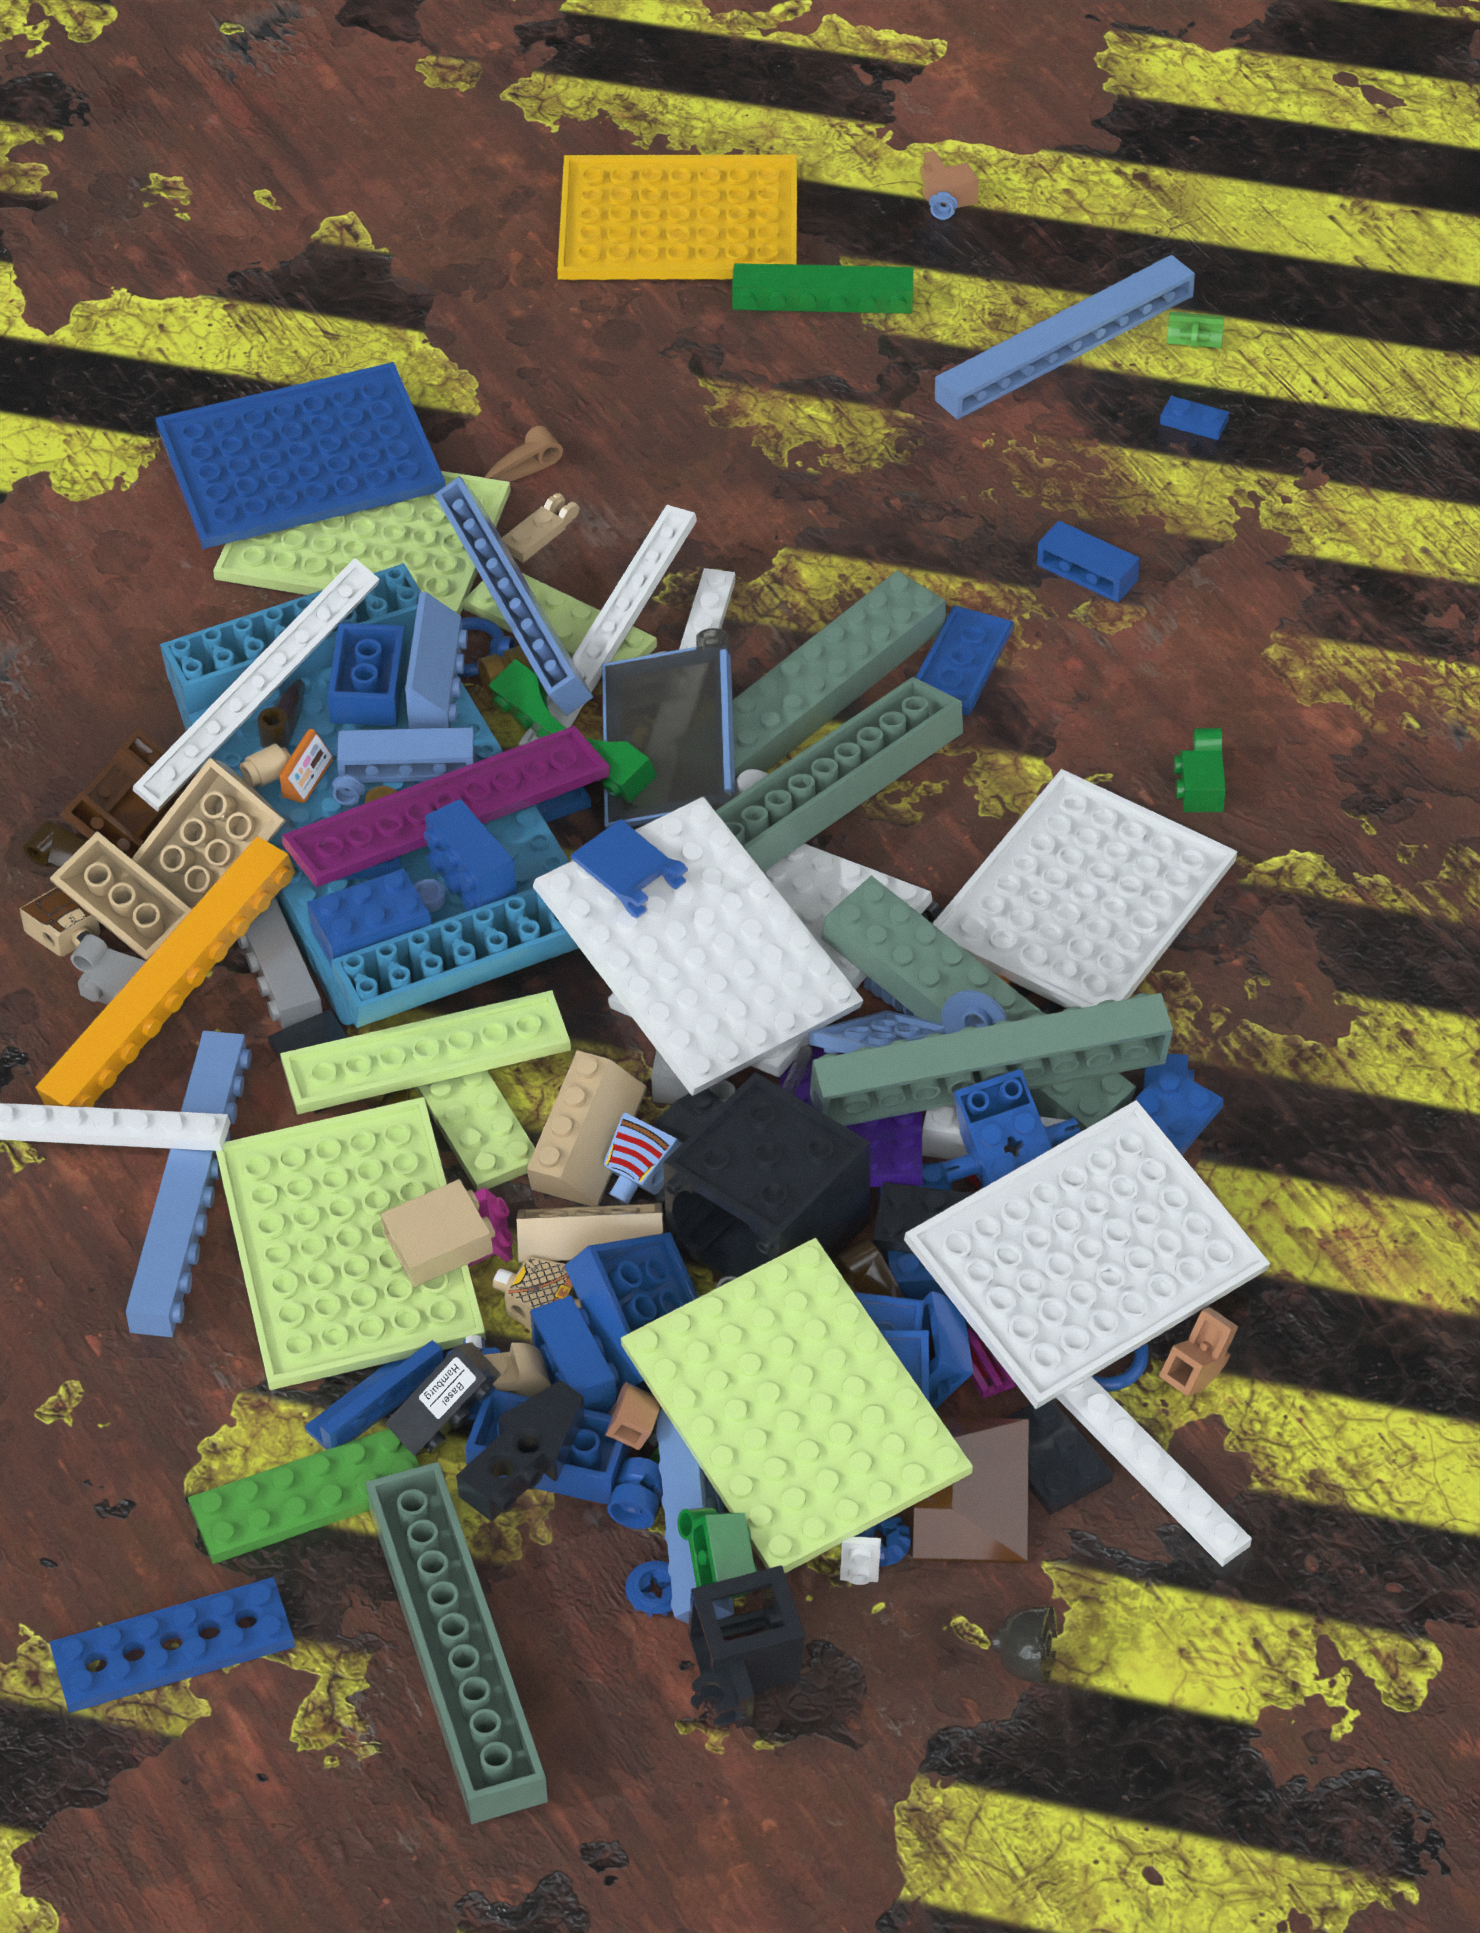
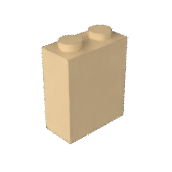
M460 1179L380 1213L383 1233L413 1287H417L493 1253L491 1238L495 1237L494 1228L487 1216L481 1218L478 1212L480 1206L472 1190L466 1191Z

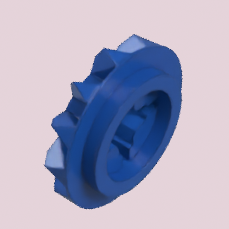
M891 1516L854 1536L874 1538L875 1530L881 1531L882 1535H887L886 1547L881 1543L879 1566H888L900 1561L909 1551L911 1544L909 1527L903 1524L900 1516L896 1518Z
M645 1562L634 1568L629 1574L625 1587L626 1597L632 1603L635 1612L641 1610L646 1612L650 1618L653 1614H663L666 1617L669 1611L672 1610L671 1578L668 1573V1562ZM651 1580L654 1581V1584H657L659 1589H662L660 1599L653 1592H650Z

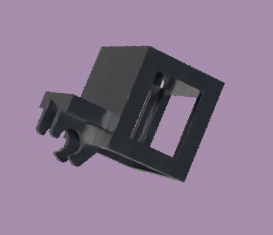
M780 1565L691 1589L688 1636L700 1676L692 1683V1690L695 1694L691 1697L690 1703L698 1710L700 1705L706 1700L709 1701V1704L718 1702V1704L714 1705V1710L721 1715L713 1719V1725L716 1728L735 1724L736 1729L752 1725L754 1692L799 1681L805 1634L783 1567ZM765 1588L762 1609L717 1620L712 1604L713 1601ZM764 1629V1632L724 1642V1639Z

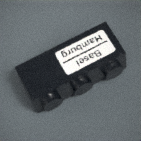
M472 1342L457 1345L385 1424L414 1456L428 1452L434 1454L447 1442L445 1435L452 1427L456 1429L471 1416L469 1409L477 1401L480 1403L493 1393L496 1388L493 1383L502 1374Z

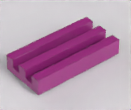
M971 1328L968 1329L969 1344L993 1384L988 1387L971 1357L973 1374L970 1378L982 1399L1016 1387V1383L975 1331L973 1332ZM979 1340H981V1342H982V1344L984 1345L985 1349L987 1350L989 1356L991 1357L993 1363L995 1364L996 1368L998 1369L1000 1375L1002 1376V1378H1003V1380H1004L1003 1382L1001 1381V1379L999 1378L997 1372L995 1371L994 1367L992 1366L990 1360L988 1359L986 1353L984 1352L982 1346L980 1345Z

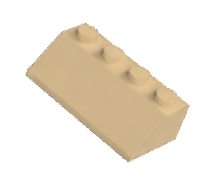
M98 831L50 877L52 883L146 961L192 910Z
M577 1050L527 1167L531 1190L588 1206H599L613 1173L604 1166L606 1155L624 1112L636 1117L647 1091L646 1085L612 1060Z
M662 1203L519 1209L516 1219L518 1262H524L527 1258L534 1257L549 1261L563 1260V1264H567L589 1245L662 1234Z

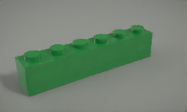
M734 263L733 310L912 314L914 267Z

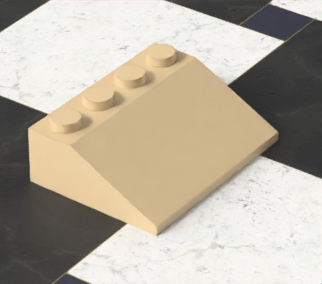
M209 758L135 853L132 860L188 907L193 909L257 836L270 842L286 820L246 780L222 761Z

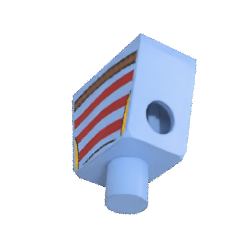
M624 1112L604 1161V1166L619 1176L609 1194L621 1202L629 1204L638 1187L653 1195L659 1193L664 1186L663 1162L682 1142Z

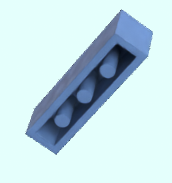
M473 727L338 731L337 764L339 776L353 775L361 783L427 781L474 763Z

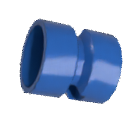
M631 1457L622 1463L616 1480V1487L612 1491L607 1506V1512L614 1521L632 1529H646L653 1525L660 1506V1499L663 1496L659 1464L641 1457Z

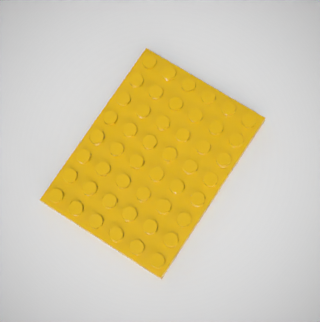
M797 154L564 155L557 269L558 280L733 279L734 263L797 265Z

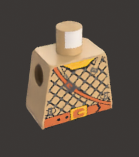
M529 1257L524 1261L517 1274L500 1268L494 1277L493 1289L505 1293L507 1315L532 1329L530 1310L570 1295L572 1298L578 1299L565 1269L566 1264Z

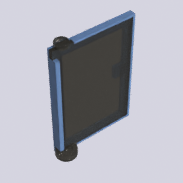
M717 628L700 631L696 636L697 647L602 664L603 741H627L650 759L657 773V777L631 803L620 795L617 798L613 797L604 788L606 828H609L620 819L630 827L648 824L701 797L707 800L714 811L735 798L731 646L729 644V634L726 631Z

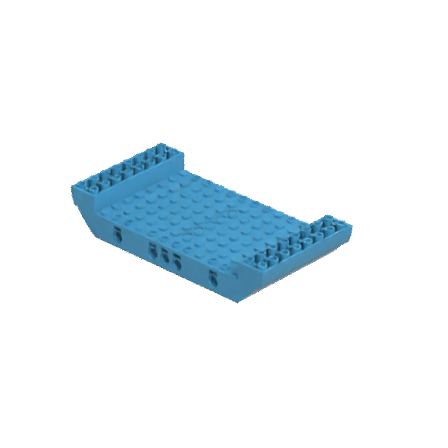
M404 563L373 573L379 578L378 585L341 622L405 626L407 656L397 726L330 723L327 694L337 637V626L211 757L224 762L243 778L240 771V763L245 762L247 756L264 749L260 743L258 715L264 709L273 707L282 693L297 679L300 678L304 682L305 690L299 719L292 739L286 749L291 756L307 730L313 729L331 752L333 760L305 803L283 798L280 779L263 787H253L286 820L269 843L289 854L282 845L283 834L365 804L366 794L374 787L388 786L398 792L424 782L363 783L365 787L364 794L361 795L356 804L351 806L342 805L333 797L334 787L332 782L339 776L337 764L338 731L409 729L405 687L421 590ZM323 590L160 644L167 677L171 683L186 731ZM461 682L460 698H454V702L458 704L457 722H451L450 728L473 727L475 763L502 753L503 750ZM536 805L483 824L514 859L517 894L466 911L460 897L456 893H450L442 876L439 873H433L426 859V856L429 855L428 845L400 856L401 869H405L413 885L424 879H434L441 882L445 888V904L439 910L429 912L430 925L332 959V967L311 931L307 902L374 878L337 880L316 888L289 854L296 873L293 875L291 882L282 888L275 898L294 940L338 1022L344 1025L355 1024L356 1028L579 948L533 888L536 878L569 863Z

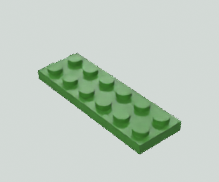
M386 1429L188 1497V1501L212 1564H216L369 1511L366 1481L418 1468L420 1465L416 1456L406 1448L390 1429Z

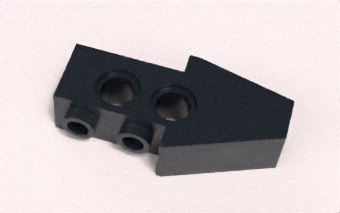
M560 1380L498 1418L499 1437L456 1475L458 1497L492 1522L501 1513L508 1512L516 1503L517 1498L528 1488H534L541 1481L543 1474L556 1482L585 1418L583 1396Z

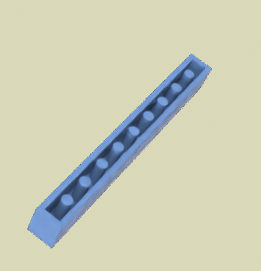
M1173 255L1157 261L1151 266L1132 274L1124 280L936 376L935 401L958 420L1193 297L1195 273Z
M459 476L434 495L547 694L568 716L592 699L593 695L479 498Z
M203 1031L181 1112L228 1114L230 1123L235 1124L237 1118V1104L235 1102L237 1097H242L243 1072L250 1069L252 1059L251 1049H246L244 1034ZM229 1131L227 1133L225 1142L230 1141ZM170 1149L126 1308L130 1333L173 1337L176 1323L181 1324L183 1321L185 1308L184 1302H182L184 1294H189L191 1291V1267L198 1264L200 1256L199 1237L206 1234L208 1223L206 1211L207 1208L213 1207L215 1200L214 1181L221 1178L216 1151Z

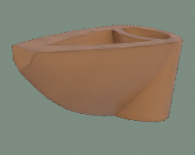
M536 426L526 434L525 443L501 458L484 478L510 482L530 475L558 462L563 454V448L547 427Z

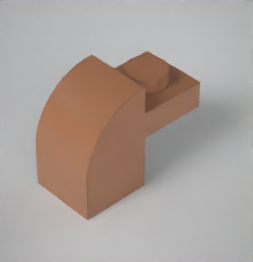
M935 150L924 153L923 166L920 167V173L924 182L923 197L928 202L932 195L945 191L957 199V208L978 203L979 180L968 163L945 168Z
M1210 1307L1202 1309L1188 1340L1172 1347L1159 1377L1186 1396L1202 1391L1219 1375L1231 1356L1227 1350L1238 1326Z
M626 1382L621 1388L617 1401L608 1413L612 1417L605 1435L640 1450L652 1433L661 1405L652 1393Z

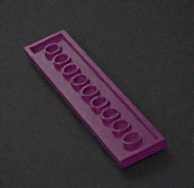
M572 726L282 835V845L317 888L427 846L424 838V831H426L425 815L458 799H461L479 821L485 824L609 776L610 766L579 730Z

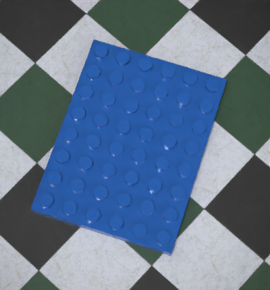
M394 362L155 418L158 432L202 549L430 495L446 486L444 477Z

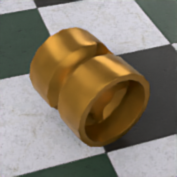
M521 646L503 651L502 657L498 654H492L478 659L477 666L480 680L490 699H493L494 696L488 685L514 659L534 672Z

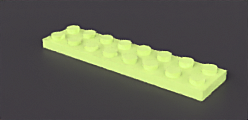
M551 990L280 1053L298 1115L570 1051L571 1045L556 999Z

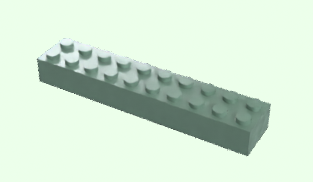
M897 570L733 699L735 780L747 769L768 771L937 635L945 622L946 600ZM716 714L678 743L679 771L715 796L718 795ZM718 756V761L723 762V760Z
M912 677L715 812L762 872H764L963 733L962 701Z
M872 875L825 916L821 939L919 1018L942 1023L941 1013L944 1004L953 994L964 990L978 991L990 996L1002 1007L1007 1019L1011 1021L1027 1019L1034 1014L1043 1013ZM1120 1073L1032 1089L1030 1093L1041 1117L1063 1120L1074 1117L1078 1122L1074 1127H1080L1082 1132L1132 1102L1136 1086Z
M1141 993L1131 999L1121 1001L1105 1000L1090 1007L1081 1008L1073 1006L1059 1013L1048 1015L1037 1013L1027 1019L1017 1021L1001 1020L994 1025L981 1028L969 1026L955 1033L944 1035L933 1033L923 1039L913 1041L897 1040L887 1046L877 1048L866 1046L858 1048L851 1053L840 1055L835 1053L825 1054L819 1059L813 1060L810 1095L815 1109L843 1126L955 1105L954 1091L1018 1069L1022 1070L1028 1088L1032 1090L1165 1064L1173 1028L1162 993L1152 995Z
M436 1462L366 1481L369 1509L471 1824L547 1803L546 1777L440 1463Z

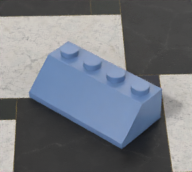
M427 592L419 593L405 687L409 729L450 728L451 722H457L458 704L454 702V698H460L461 678H457V676L464 672V654H461V649L466 650L468 643V631L462 630L461 616Z

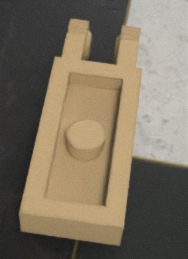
M556 493L548 498L544 507L541 506L502 537L510 554L524 563L563 532L566 526L577 517L580 509L578 504L570 502L564 506L566 499L560 493Z

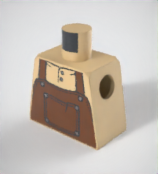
M58 887L20 908L24 931L58 956H66L73 952L86 935L90 934L98 937L101 933L99 921Z

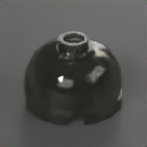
M1040 1604L1023 1605L1014 1609L1004 1619L1002 1629H995L993 1651L1000 1652L1001 1664L1010 1675L1018 1680L1037 1684L1049 1682L1056 1658V1651H1051L1052 1638H1057L1058 1632L1055 1608Z

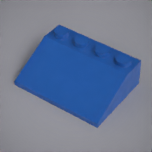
M671 1232L589 1245L565 1265L580 1304L588 1315L594 1335L598 1334L605 1351L603 1356L607 1363L612 1362L618 1372L619 1383L615 1384L619 1394L626 1382L651 1392L623 1349L621 1337L699 1298Z

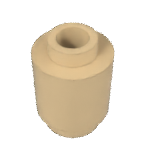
M272 744L247 756L245 762L240 763V771L244 780L252 787H263L280 779L279 774L291 756L285 747L280 748L277 744Z

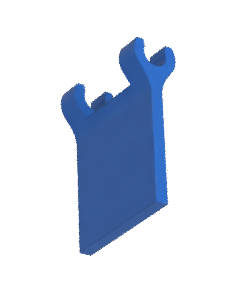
M622 819L571 854V859L612 892L622 902L627 912L636 919L647 911V908L642 904L648 901V896L642 889L662 875L673 889H678L686 883V879L682 877L688 871L685 864L679 860L668 858Z

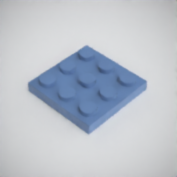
M885 1010L810 1031L809 1045L824 1048L825 1053H851L861 1047L877 1048L887 1046L897 1040L913 1041L923 1039L933 1033L944 1035L946 1032L942 1023Z

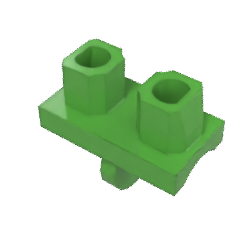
M1170 312L1167 344L1190 345L1191 348L1196 349L1197 346L1221 348L1224 316Z

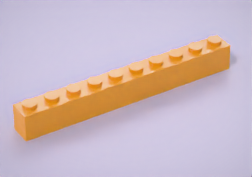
M258 836L249 844L35 1088L44 1105L93 1108L95 1101L106 1089L113 1086L117 1076L128 1064L137 1058L139 1051L150 1038L155 1037L159 1033L162 1025L171 1014L181 1008L185 998L192 990L203 983L206 974L213 966L224 959L228 949L239 937L245 935L255 918L269 907L271 900L276 894L291 882L296 872L289 854Z

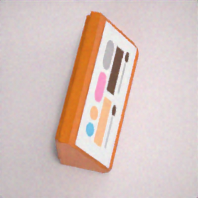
M313 729L307 730L279 774L282 797L299 803H305L333 760L331 752Z

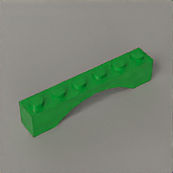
M514 659L488 685L494 696L492 703L503 714L511 713L515 721L524 730L528 731L531 728L535 731L538 739L566 729L549 712L546 691L537 674L518 660ZM585 737L610 766L609 776L600 779L607 792L613 797L617 798L620 795L631 803L657 777L650 759L627 741L608 742Z

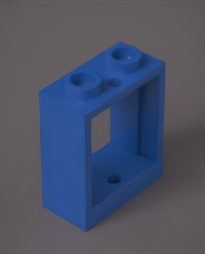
M931 1291L923 1299L924 1308L921 1330H929V1338L933 1336L936 1357L929 1362V1403L935 1410L973 1374V1366L964 1316L948 1296Z

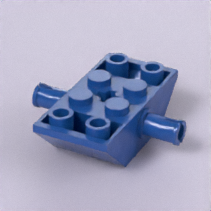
M1018 1069L953 1092L960 1135L968 1154L946 1162H940L941 1174L946 1173V1176L943 1177L946 1184L976 1174L980 1187L983 1189L1053 1147L1077 1135L1081 1130L1080 1127H1074L1078 1124L1074 1117L1045 1127L1042 1124L1022 1070ZM1006 1146L1012 1147L1016 1152L1015 1156L1011 1152L1005 1153L1004 1148Z

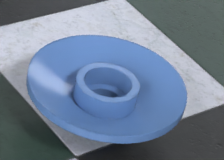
M964 990L953 994L944 1004L941 1013L942 1025L946 1034L958 1032L969 1026L981 1028L994 1025L1001 1020H1008L1002 1007L993 998L973 990Z

